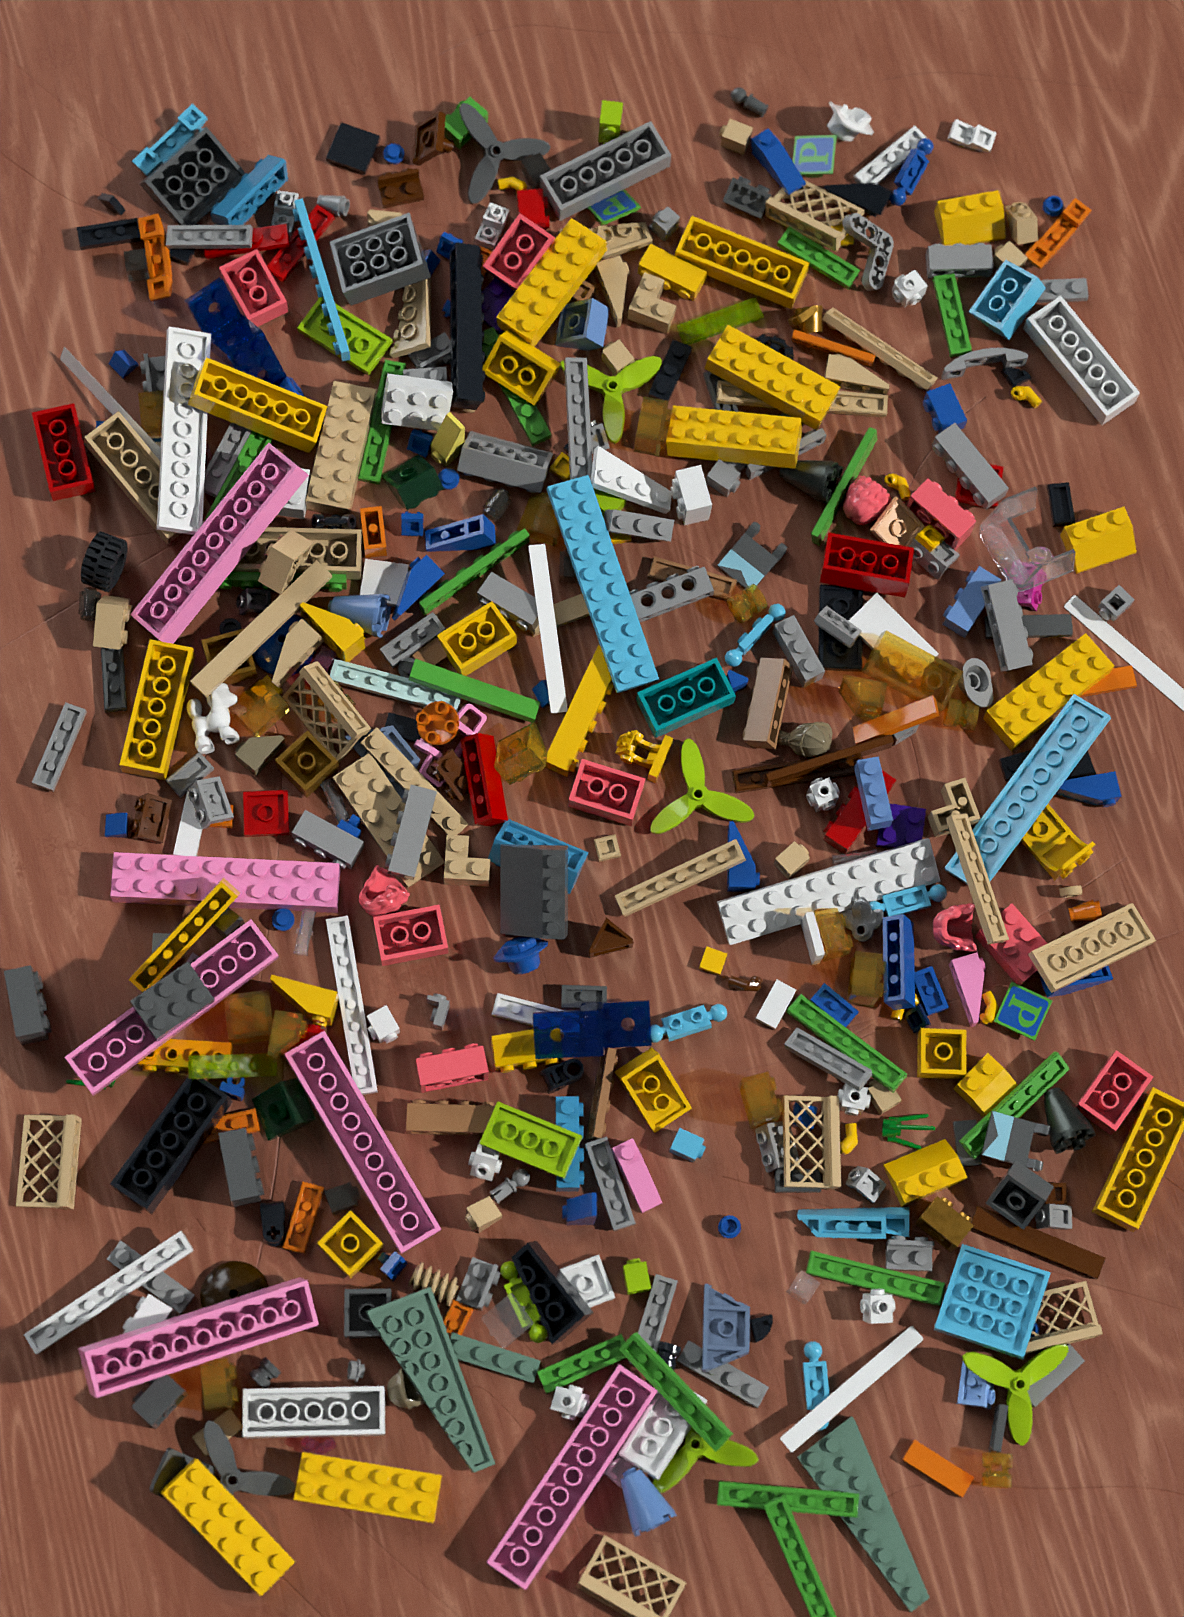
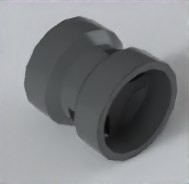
M266 1357L260 1361L258 1369H253L249 1373L263 1389H267L270 1386V1380L277 1378L281 1374Z

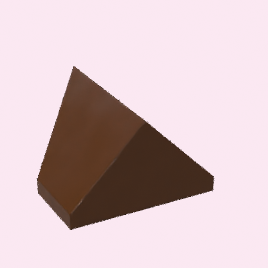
M606 918L589 949V958L633 948V938Z

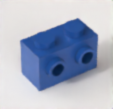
M950 383L926 392L923 406L927 413L930 412L932 426L935 431H938L940 434L954 423L960 429L965 428L967 418Z

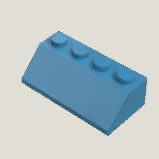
M267 155L264 159H260L254 169L249 174H245L235 188H231L227 192L226 198L221 203L218 202L211 209L212 222L215 225H244L288 180L286 160L272 155Z
M508 819L495 837L488 859L500 867L501 844L568 846V894H570L589 852Z

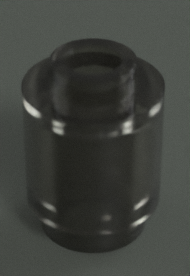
M503 488L500 490L495 489L483 505L482 513L488 519L496 522L511 505V494Z
M88 587L84 588V591L79 592L78 614L83 621H95L96 605L101 599V593L96 588Z

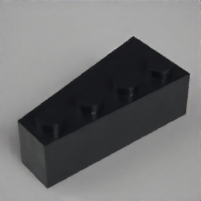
M538 1241L528 1242L511 1257L523 1284L526 1285L530 1293L529 1297L532 1304H535L540 1315L539 1319L549 1334L548 1338L551 1345L564 1340L594 1313Z

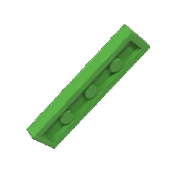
M791 227L787 228L777 243L779 248L796 258L809 262L810 267L846 289L851 287L860 273L858 268Z
M955 274L934 276L933 284L950 357H956L970 353L972 348Z
M620 1334L538 1371L537 1374L546 1394L556 1390V1386L563 1387L625 1359L626 1357L619 1350L625 1343L623 1335Z

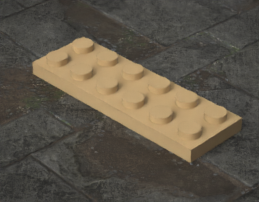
M368 753L333 776V780L387 857L388 854H393L394 846L390 844L393 833H398L400 825L396 824L399 811L404 812L405 803L402 802L401 797L371 753ZM425 835L414 880L400 877L407 888L445 864V861L427 835Z
M1131 903L1031 951L1028 955L1047 987L1053 993L1153 944L1156 940L1134 904Z

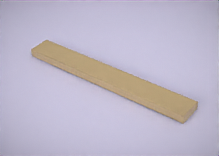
M718 380L716 403L775 408L727 381ZM839 391L827 413L886 418L888 395Z
M316 560L190 681L191 684L207 698L300 609L302 602L306 603L332 578V574Z

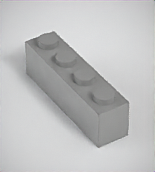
M956 423L935 436L932 443L935 454L945 460L949 471L955 472L963 488L968 489L973 494V499L979 506L982 505L986 510L1006 496L1009 489L1008 486Z
M1010 579L982 586L981 591L1001 672L1032 665L1033 652L1028 647V631L1023 626V611L1017 601L1018 590L1013 580Z
M411 785L409 790L405 789L402 802L406 803L404 812L399 811L396 824L400 825L398 833H393L390 844L394 846L393 854L387 855L385 867L389 868L388 874L414 880L437 791Z

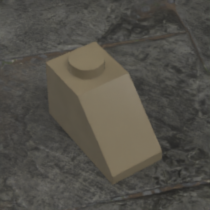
M281 735L249 738L246 742L242 741L235 750L236 760L257 777L285 745V739Z

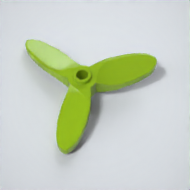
M650 356L640 359L626 366L616 376L610 377L587 365L588 388L601 393L605 398L603 425L606 436L611 443H618L624 430L625 410L622 393L640 387L655 376L661 367V358ZM563 360V361H561V364H562V365H561V369H562L563 372L565 373V371H564V360Z
M686 739L681 750V766L688 792L669 804L656 816L651 824V833L662 834L673 829L687 819L696 808H703L714 816L729 821L746 823L753 820L754 812L747 804L728 794L710 791L705 787V772L700 751L693 740Z
M1058 1344L1041 1351L1018 1370H1012L1002 1362L981 1353L968 1352L962 1356L964 1364L970 1371L992 1384L1006 1387L1008 1390L1006 1401L1008 1406V1427L1013 1440L1021 1446L1028 1442L1032 1430V1405L1028 1390L1032 1384L1052 1372L1065 1359L1069 1350L1067 1345Z
M691 1427L685 1437V1445L674 1454L658 1480L654 1479L653 1485L660 1493L668 1491L689 1472L698 1458L706 1457L727 1466L750 1467L758 1462V1457L750 1448L727 1440L715 1452ZM700 1443L699 1448L694 1449V1445Z

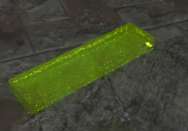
M755 297L677 325V330L682 342L686 345H691L723 333L727 325L738 328L763 319L764 315Z
M276 1053L188 1056L189 1079L277 1076Z

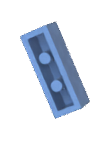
M980 566L976 572L971 570L965 580L968 583L965 589L960 587L954 597L957 600L953 607L949 605L943 614L945 617L943 625L964 638L985 607L981 587L1001 582L1000 578Z
M879 756L857 760L854 771L867 829L869 831L890 827L893 817Z

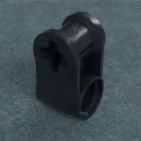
M572 1058L560 1064L550 1066L540 1071L539 1074L543 1076L548 1087L547 1093L551 1094L579 1081L583 1077L584 1067L580 1060ZM571 1065H576L580 1068V1072L573 1076L567 1072V1069Z
M284 1201L260 1203L264 1239L272 1247L280 1246L284 1243L286 1237ZM273 1230H276L278 1235L273 1240L269 1235L273 1233Z

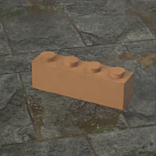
M761 658L756 669L757 677L755 686L752 688V701L747 711V724L743 730V740L752 748L776 749L793 666L785 659Z
M412 1100V1103H407L406 1133L483 1136L495 1106L493 1102H481L480 1105H471L469 1101H459L458 1105H451L448 1101L443 1100L435 1101V1104H426L425 1100Z

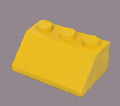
M999 190L937 201L934 214L943 246H951L956 243L973 245L975 243L1005 239L1004 208Z
M507 330L497 339L482 370L485 371V375L535 406L552 383L562 364Z
M1125 507L1065 526L1060 534L1076 574L1136 554L1133 525Z
M493 601L437 635L449 661L455 670L464 676L469 675L517 645L515 632Z
M559 1025L491 1036L495 1071L500 1070L501 1073H508L514 1071V1068L522 1066L523 1069H532L537 1067L536 1064L545 1063L546 1066L559 1064V1060H563Z
M946 1139L883 1165L901 1207L963 1182L967 1178L959 1157Z

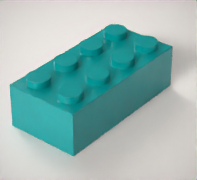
M716 657L637 692L636 701L654 738H657L733 704L736 695Z

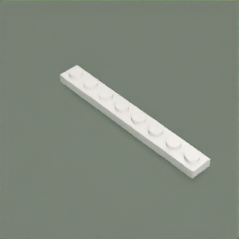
M348 916L326 919L352 1078L362 1095L377 1093Z
M182 1231L178 1232L25 1333V1338L35 1354H39L192 1253L194 1249Z

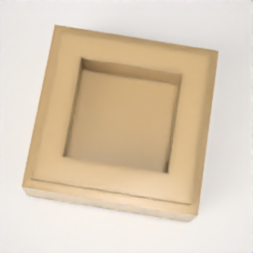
M615 834L594 839L599 862L621 857Z

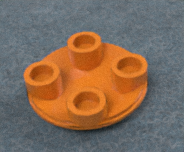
M436 701L426 705L416 716L419 735L424 741L432 745L448 743L455 737L459 729L457 711L453 706L444 701Z

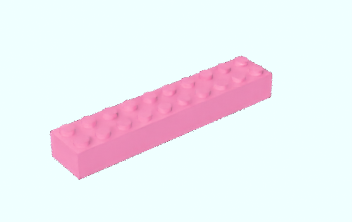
M268 442L130 615L160 641L174 644L309 475Z
M114 852L110 894L113 902L197 906L225 878L240 892L229 908L288 909L290 911L338 913L339 863Z
M249 920L190 964L214 997V1003L159 1041H156L132 1007L68 1054L65 1059L94 1096L277 960L279 955L255 923Z
M326 1032L319 1033L285 1053V1059L400 1255L441 1230L440 1226Z
M298 1277L78 1348L89 1392L98 1398L317 1326L319 1323L308 1280Z
M620 1364L618 1365L486 1564L522 1589L526 1590L658 1392L655 1388Z

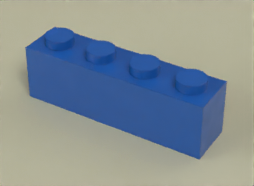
M904 914L883 917L884 1003L893 1010L915 1007L914 923Z

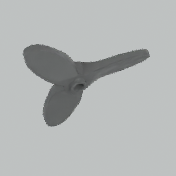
M467 103L460 105L461 119L472 138L483 150L484 155L475 168L470 180L468 199L471 204L480 202L489 192L497 176L501 160L528 161L542 157L549 152L550 145L540 139L520 138L503 143L498 141L485 119L475 108Z
M206 1422L204 1426V1439L207 1451L214 1466L221 1475L220 1483L232 1496L238 1490L262 1496H280L294 1491L296 1488L295 1483L285 1476L271 1472H241L238 1470L234 1452L225 1433L215 1422ZM230 1476L237 1478L236 1483L233 1485L228 1483ZM191 1526L192 1532H193L194 1534H199V1533Z

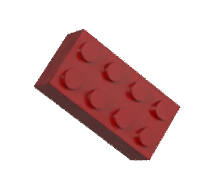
M72 403L32 412L52 500L57 501L96 492L75 404Z
M828 532L819 582L905 598L910 583L914 548Z

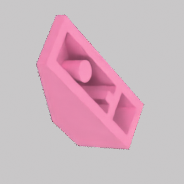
M977 952L953 959L949 963L970 1027H974L979 1020L984 970H986L982 957L979 958Z
M632 1138L612 1148L613 1157L641 1213L662 1204L659 1193L634 1139Z

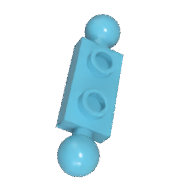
M781 604L771 605L768 614L763 619L759 617L753 623L752 631L749 634L745 632L738 639V648L736 650H729L726 653V663L731 667L740 665L742 656L772 627L773 622L780 621L785 617V608Z
M924 884L883 895V903L872 901L869 904L872 911L881 909L883 912H886L887 917L907 914L931 907V899L935 902L943 901L947 896V890L943 885L935 884L927 891Z
M715 1004L707 1012L705 1006L702 1005L662 1018L663 1026H649L646 1030V1038L650 1042L656 1043L663 1038V1035H667L670 1042L712 1028L710 1020L716 1022L723 1021L727 1017V1009L722 1004Z
M816 1341L808 1342L804 1347V1354L810 1361L802 1363L807 1410H813L830 1396L826 1361H819V1357L822 1355V1347ZM829 1421L819 1430L825 1429L828 1426Z

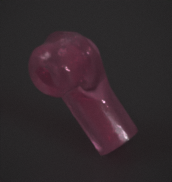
M305 1437L301 1441L303 1451L311 1454L324 1455L337 1447L332 1437L323 1442L314 1440L311 1437Z

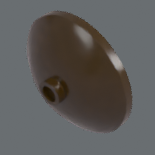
M242 1261L225 1262L215 1267L206 1276L200 1292L201 1306L205 1308L233 1299L230 1297L232 1290L238 1291L237 1297L267 1288L269 1285L264 1275L253 1265Z

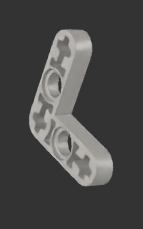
M858 213L847 215L843 219L845 231L870 248L862 276V285L868 291L880 289L883 285L892 253L893 239L887 232ZM867 228L870 230L871 233L870 239L866 235ZM876 257L880 260V267L875 263Z

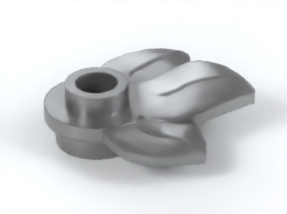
M865 897L857 899L852 910L841 911L843 925L847 929L852 930L853 937L858 941L864 942L871 939L874 930L883 923V910L877 909L872 911ZM861 926L865 928V932L863 934H860L859 932Z

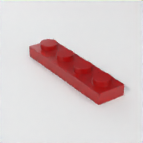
M318 204L308 215L316 242L334 221V215ZM298 228L290 237V247L281 248L267 265L270 273L282 282L287 279L305 256L303 247L307 245L305 240L301 241Z
M287 224L254 228L251 248H205V256L207 259L250 253L256 249L264 251L290 247L289 227Z

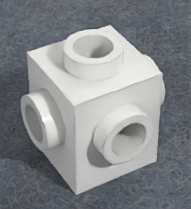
M913 270L906 276L902 274L896 278L892 295L896 302L901 303L905 308L909 304L915 305L922 299L927 285L916 270Z
M821 777L810 783L811 785L808 788L806 797L810 806H813L816 812L820 810L827 811L836 806L840 791L837 784L831 782L830 777L824 780Z
M845 1084L842 1090L839 1089L838 1091L839 1110L845 1111V1114L852 1116L862 1114L865 1108H869L871 1095L867 1094L868 1088L863 1087L861 1091H858ZM851 1094L859 1096V1100H853Z
M478 1144L476 1153L471 1152L468 1165L472 1166L470 1175L492 1181L494 1173L499 1174L503 1160H499L500 1153Z
M870 1289V1293H863V1299L860 1301L863 1321L870 1324L893 1323L895 1301L892 1298V1294L885 1293L884 1289Z
M570 1385L569 1389L556 1386L550 1409L562 1412L561 1417L575 1420L576 1416L584 1418V1414L589 1410L590 1401L588 1399L590 1395L582 1393L583 1388Z

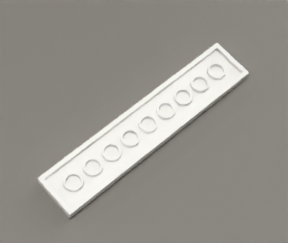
M168 327L157 530L195 535L203 523L207 412L189 406L188 402L200 366L206 357L210 359V333Z
M925 838L717 901L728 944L733 945L802 924V919L805 913L813 911L815 918L818 919L851 909L855 901L860 897H865L868 902L881 900L883 895L924 884L927 886L940 882V877L930 839Z

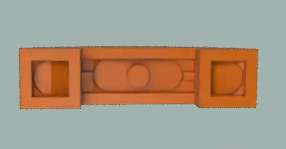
M1074 198L1056 222L1026 252L1027 260L1039 270L1043 268L1076 232L1092 210L1077 198Z
M153 214L138 218L140 237L145 242L150 279L147 280L150 301L171 297V261L159 214Z

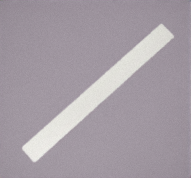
M64 347L60 358L61 361L112 415L119 411L160 460L161 448Z
M545 544L529 545L551 713L567 712Z
M1076 595L1064 605V608L1184 711V689Z
M910 1326L780 1437V1440L790 1452L795 1451L922 1342V1336L913 1326Z

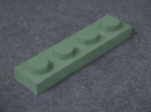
M452 1332L450 1341L457 1359L534 1383L540 1360Z

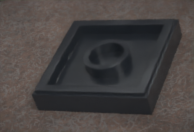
M341 122L327 153L326 161L366 175L379 144L380 135Z

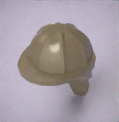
M825 722L804 723L796 727L791 733L780 730L777 744L790 746L797 755L803 756L806 759H813L825 755L830 750L832 728Z
M399 1369L398 1373L388 1382L387 1392L389 1399L398 1407L408 1409L425 1404L404 1370Z

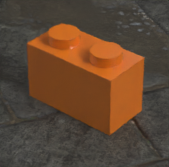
M382 506L360 508L365 558L387 556Z

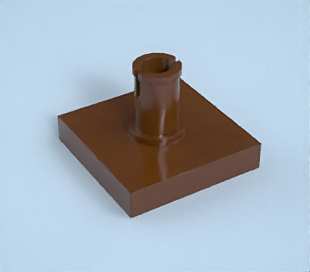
M438 111L416 125L412 164L420 166L443 151L446 153L452 151L454 141L444 138L445 113Z

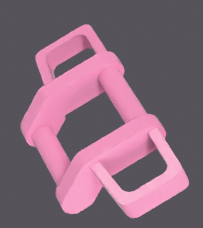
M465 704L458 712L459 719L468 709L479 717V721L473 730L459 721L458 732L464 736L463 738L478 733L487 719V716L472 704ZM422 738L420 740L417 739L414 747L427 754L419 772L431 785L440 787L443 784L442 781L439 783L426 773V770L432 759L436 760L443 754L430 746ZM461 741L454 750L458 758L463 754Z

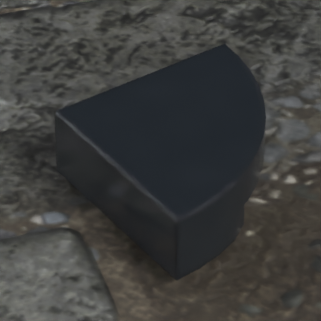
M102 193L98 197V200L112 212L122 216L126 211L114 195Z
M1006 367L1001 371L1012 389L1031 379L1030 374L1025 370Z
M772 1314L750 1320L755 1343L763 1340L770 1332L773 1323Z

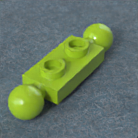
M507 1261L500 1268L502 1277L510 1282L504 1285L506 1293L522 1328L530 1326V1339L535 1343H542L547 1338V1330L538 1323L540 1315L535 1304H532L526 1285L523 1284L521 1278L518 1279V1271L514 1263Z

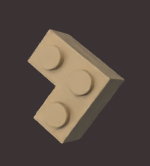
M644 272L629 307L628 319L667 334L675 317L676 305L659 299L663 291L664 279Z
M290 530L285 535H280L275 544L271 543L266 551L268 557L259 568L261 574L258 582L279 594L284 592L290 586L296 569L307 560L313 542L293 530Z
M104 595L97 602L94 647L120 649L123 644L127 643L128 631L124 630L125 623L129 621V618H132L130 614L133 612V605H130V598Z
M966 778L944 784L941 793L946 807L933 810L928 816L935 838L950 834L946 818L951 815L967 814L971 826L977 825L980 820V815Z
M447 835L444 884L489 887L490 859L468 858L469 836Z

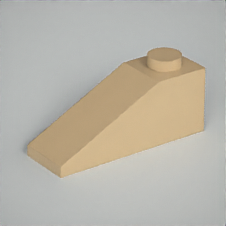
M616 256L598 262L595 272L616 327H620L629 268L627 263L622 261L621 256Z
M838 353L829 354L824 378L841 386L840 389L887 395L889 384L849 357Z
M303 619L299 622H294L288 629L289 633L286 635L272 682L278 688L325 641Z

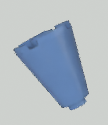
M387 594L335 596L333 600L329 601L328 612L345 617L353 624L358 623L365 633L380 638L383 636L380 634L381 631H386L388 628L391 607L387 606V601H391Z
M634 1467L622 1473L624 1478L620 1482L632 1532L635 1537L640 1536L644 1531L648 1532L670 1520L669 1515L671 1518L677 1516L674 1509L641 1469L636 1471Z

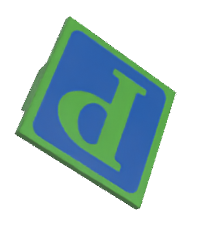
M836 135L795 136L793 163L801 175H805L807 178H819L823 174H833Z
M623 189L587 208L593 213L596 221L603 226L636 212L641 206Z
M1011 982L994 1022L1035 1041L1052 1000Z

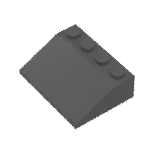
M208 127L200 129L139 184L152 200L178 225H186L185 219L197 223L216 203L225 198L231 188H235L240 183L241 178L246 173Z
M410 213L330 241L341 288L350 306L430 278L427 262Z
M500 845L501 934L540 939L566 938L568 935V846Z

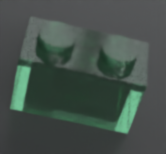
M419 454L382 475L383 480L399 504L406 510L418 507L421 502L435 497L439 491L444 489L435 468Z
M297 1078L280 1081L252 1099L268 1141L298 1130L316 1119L306 1093Z

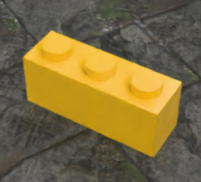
M652 244L649 245L638 265V273L641 277H643L645 272L664 279L663 289L672 290L678 293L681 298L692 301L698 295L707 275L706 271Z

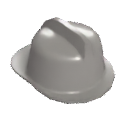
M971 658L967 660L963 670L958 675V686L974 704L980 707H988L993 701L990 671L987 665L980 659Z

